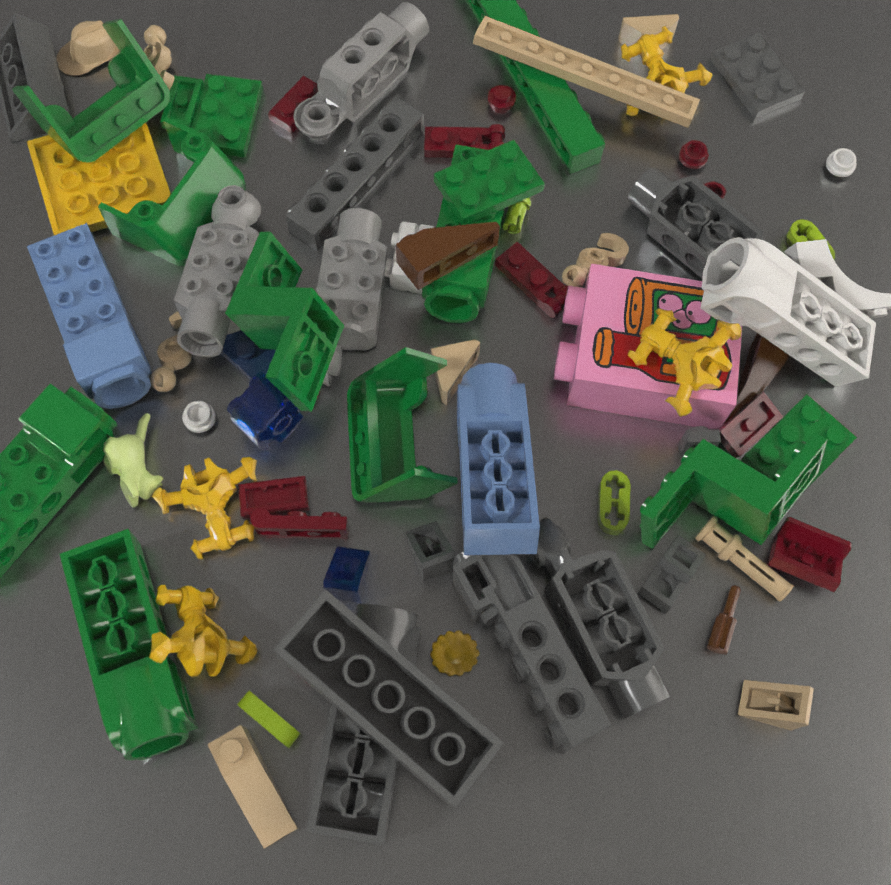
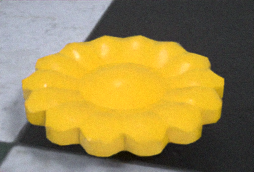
M460 630L455 632L447 631L445 635L440 634L437 637V641L432 643L433 650L430 651V657L433 659V666L437 667L440 673H446L448 676H462L464 672H470L472 666L478 662L479 649H477V642L472 640L471 635L468 633L463 634Z

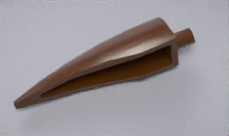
M756 333L748 348L746 364L737 388L736 406L725 422L757 393L763 392L790 356L758 333Z

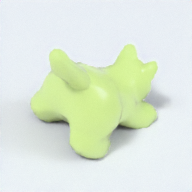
M145 413L138 421L135 434H125L118 438L109 437L104 443V464L111 475L118 474L120 476L121 489L132 508L138 506V497L147 500L158 487L163 485L161 483L163 477L152 475L146 470L144 441L150 421V414Z

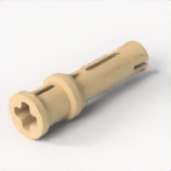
M713 516L696 535L695 539L698 542L703 540L718 553L717 557L724 561L730 560L752 580L773 595L777 601L781 602L790 593L794 585L786 581L765 562L744 547L741 537L738 534L732 535L717 523L718 518Z

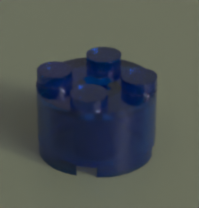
M264 372L254 375L249 382V387L240 397L234 398L227 407V412L231 415V422L260 450L271 449L268 444L274 440L279 444L294 432L304 417L300 413L301 410L265 377L266 374Z

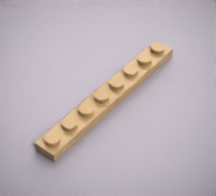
M484 16L474 35L473 44L687 128L690 126L700 99L487 16Z

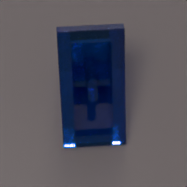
M337 546L323 581V589H326L338 600L361 603L370 551Z

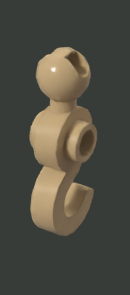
M151 25L144 31V39L148 44L144 49V53L170 90L174 76L166 72L172 62L170 49L164 46L167 36L160 26Z
M602 233L597 243L598 247L608 248L614 252L598 248L582 250L579 253L576 264L566 267L563 271V283L568 286L582 287L586 282L591 264L610 267L622 265L629 252L627 242L616 234Z
M179 312L169 317L173 329H178L181 326L182 319ZM177 335L164 340L157 350L162 367L153 371L150 382L151 386L159 392L172 390L176 385L174 371L183 369L191 361L192 354L185 351L178 344Z

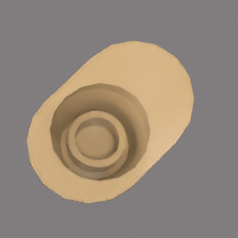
M101 20L81 22L73 28L71 41L59 50L56 58L58 68L64 74L70 76L84 75L118 54L120 50L102 26L104 23Z

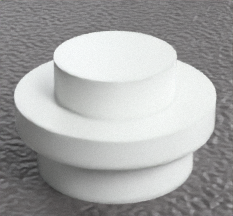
M846 148L837 149L826 160V167L829 172L838 177L851 175L857 165L855 154Z
M194 401L186 406L182 419L188 430L202 433L214 425L216 413L209 403Z

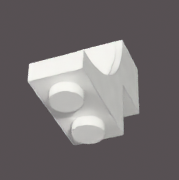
M827 239L797 242L784 251L789 258L862 313L867 314L870 319L888 315L887 311L891 309V293L875 292L849 279L835 263L828 248Z

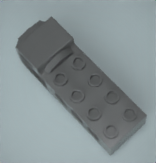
M463 551L456 555L452 562V586L472 624L482 620L486 626L494 624L496 628L493 631L494 638L502 651L507 649L511 655L513 662L510 663V667L518 682L524 681L531 693L527 695L531 708L536 715L542 713L548 725L544 730L551 745L554 748L560 747L562 753H565L612 726L516 554L464 555ZM473 579H476L481 589L480 594L483 599L480 601L469 583ZM522 638L534 640L537 647L525 645ZM540 669L549 670L553 674L554 680L544 679ZM558 701L568 703L571 707L572 715L564 714L559 709Z
M357 604L355 615L416 666L421 637V627L416 626L418 615L407 610L388 606ZM331 703L306 832L383 845L386 841L399 762Z

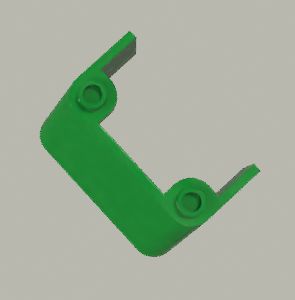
M122 19L107 21L102 24L120 50L118 54L111 58L108 64L109 74L117 86L74 118L59 105L44 106L29 85L16 86L12 89L40 127L72 157L81 162L88 163L97 160L163 110L170 101L169 88Z
M166 117L163 123L173 150L194 162L163 205L149 200L141 201L134 205L128 214L102 202L98 208L112 235L177 266H185L197 228L213 222L211 217L212 206L220 190L231 185L240 186L245 190L246 183L244 175L239 168L207 135Z
M405 347L351 382L347 391L351 491L355 500L366 503L420 500L458 484L457 477L435 473L427 466L420 465L416 467L412 410L420 406L428 395L426 377L447 366V359Z

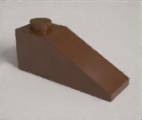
M497 222L422 229L415 234L405 236L396 244V262L417 290H420L497 246L500 226Z

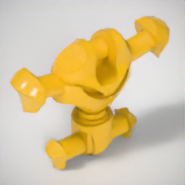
M663 26L662 32L658 34H644L635 44L627 47L624 43L621 46L622 59L628 62L632 57L641 55L643 65L648 66V70H650L646 79L685 93L688 83L698 81L699 85L706 86L713 76L701 62H699L696 70L687 72L684 71L683 67H675L664 62L662 59L664 53L659 46L664 43L671 44L674 34L666 26ZM626 104V115L631 117L637 116L639 109Z
M659 308L655 311L659 315L654 324H651L642 331L640 345L635 352L629 350L628 356L634 361L636 366L647 365L646 359L652 350L658 353V356L661 358L665 356L673 359V363L676 365L675 370L677 371L675 374L677 377L676 383L680 384L676 396L668 397L665 401L674 407L679 417H682L692 412L691 404L688 401L693 390L718 389L722 382L716 378L720 371L729 372L733 367L730 360L725 356L722 346L729 339L732 341L738 340L741 337L742 330L739 323H727L718 319L717 327L719 330L710 339L705 336L702 339H698L697 342L692 341L691 343L681 344V341L677 340L675 334L665 331L670 322L677 320L673 311Z
M209 457L204 459L205 470L195 472L191 464L184 466L183 480L180 485L181 491L167 492L159 487L153 492L151 497L159 504L163 515L169 513L170 506L183 504L185 509L196 510L206 515L205 527L209 531L210 537L199 541L193 539V544L190 548L198 559H204L203 553L214 549L216 551L229 550L239 540L248 538L249 542L254 540L253 525L245 520L243 525L232 529L231 517L226 515L224 508L229 498L237 491L235 485L248 477L254 482L257 481L255 475L256 459L242 457L240 461L242 466L229 473L227 469L217 467Z
M166 585L157 587L156 603L160 606L175 604L178 618L184 622V626L174 632L170 639L162 632L152 634L149 658L154 662L162 663L168 654L177 653L178 659L189 676H198L205 664L208 675L216 677L220 673L225 658L229 654L236 655L237 664H246L255 658L258 650L256 645L246 635L240 641L228 639L226 631L205 614L206 608H216V603L219 600V597L212 588H207L205 592H201L190 585L182 586L177 590L167 589Z

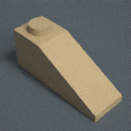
M239 725L207 744L224 780L264 849L298 829L263 757L246 727Z

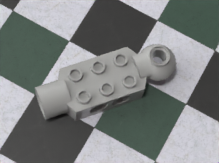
M231 185L220 190L212 206L211 217L213 222L197 228L174 298L182 319L177 342L185 351L200 357L218 356L223 350L227 334L241 330L225 312L259 236L258 231L250 226L261 215V205L254 195L245 191L240 186Z

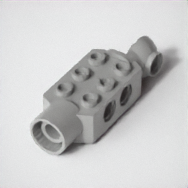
M403 2L388 16L379 12L372 20L367 21L363 28L355 36L349 38L341 49L326 59L322 65L320 78L317 80L318 92L312 98L301 102L295 109L293 118L296 127L304 135L314 140L322 141L329 138L346 118L354 123L408 71L415 47L429 33V25L423 13L415 5Z
M351 208L342 212L339 219L337 236L325 239L316 292L345 325L323 384L326 386L331 385L333 375L339 376L342 350L366 351L376 347L386 278L387 246L380 243L381 218L367 209Z

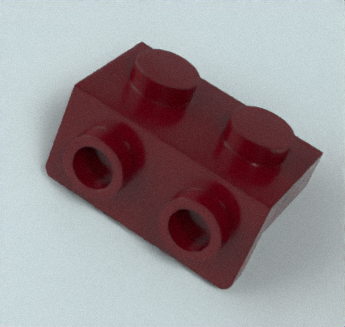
M787 517L773 538L768 565L835 592L841 583L843 560L851 551L852 543L802 521Z

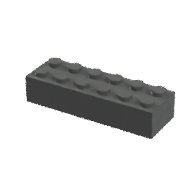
M326 589L272 651L275 656L439 798L456 808L504 744L502 740Z

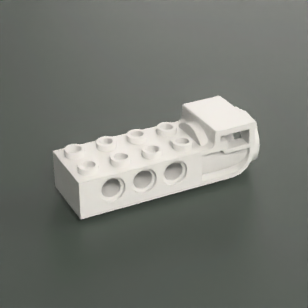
M732 238L709 254L702 276V289L704 293L700 308L717 320L719 319L727 323H739L740 326H748L835 387L869 379L876 322L775 246L764 240Z

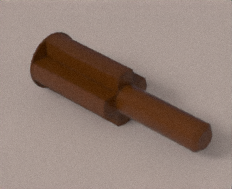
M731 586L724 611L716 617L707 646L708 650L716 654H728L737 619L733 615L741 592L739 586Z

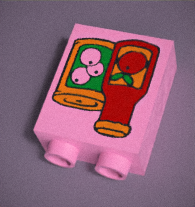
M591 264L585 287L568 286L562 323L578 326L576 342L574 344L560 341L553 379L570 382L567 406L693 427L705 426L708 429L717 430L723 425L736 406L742 332L738 340L732 341L729 339L722 346L725 356L730 360L733 367L729 372L720 371L716 378L722 382L718 389L693 390L688 401L691 404L692 412L686 416L679 417L674 407L665 401L668 397H675L680 384L676 383L677 377L675 374L677 371L675 370L676 365L673 363V359L665 356L661 358L658 356V353L652 350L646 359L647 365L636 366L634 361L628 356L629 350L636 351L641 343L642 331L651 324H654L659 316L655 311L659 308L673 311L677 320L670 322L665 331L675 334L677 340L681 341V344L691 343L692 341L697 342L698 339H702L705 336L710 339L719 330L717 327L718 320L700 308L704 293L702 281Z

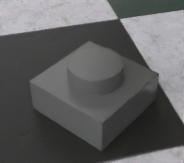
M696 426L686 430L679 441L680 454H685L690 447L695 448L702 439L718 446L721 442L719 429L708 430L705 426Z

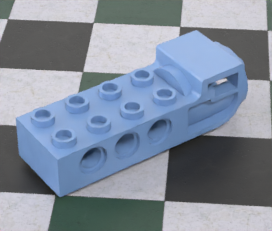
M85 223L28 245V251L65 344H63L65 353L76 381L90 399H94L98 406L108 409L121 408L140 400L148 393L151 387L148 375L152 374V370L101 249L88 224Z
M497 363L479 364L470 368L463 375L461 384L457 385V432L460 458L464 555L537 554L540 524L525 384L518 383L516 374L505 365Z

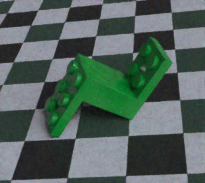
M260 232L225 314L260 349L276 350L265 377L299 410L312 412L345 325L313 288L296 287L303 271L302 268L271 232Z
M815 432L807 443L801 441L792 453V462L788 467L782 465L773 476V479L768 478L717 446L702 439L695 448L690 447L681 459V465L675 472L670 471L661 482V489L654 497L652 495L648 496L641 505L640 528L642 543L653 550L688 506L694 502L762 545L818 474L828 439Z

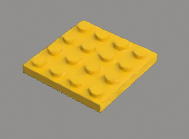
M147 122L97 160L88 163L76 160L49 135L27 141L54 235L85 223L88 224L91 232L107 228L108 226L98 208L101 202L128 214L133 206L141 201L149 200L163 205L171 195Z

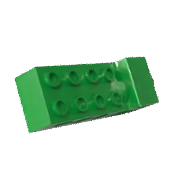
M455 145L451 166L488 150ZM443 196L436 228L462 225ZM505 208L470 224L497 222L501 230ZM497 246L423 287L422 298H425L424 305L426 310L432 316L450 323H466L476 319L479 308L484 309Z
M49 384L19 417L18 420L24 425L22 430L0 453V578L104 459V443L107 438L114 437L112 431L118 425L117 422L101 407L71 386L63 393L54 385Z
M125 529L60 553L102 721L113 747L123 753L125 760L131 761L145 760L186 743V740L189 738L188 732L197 729L198 724L185 681L179 675L173 653L168 654L162 663H156L149 658L152 634L162 632L167 637L168 635L159 605L155 601L156 594L140 542L129 529Z

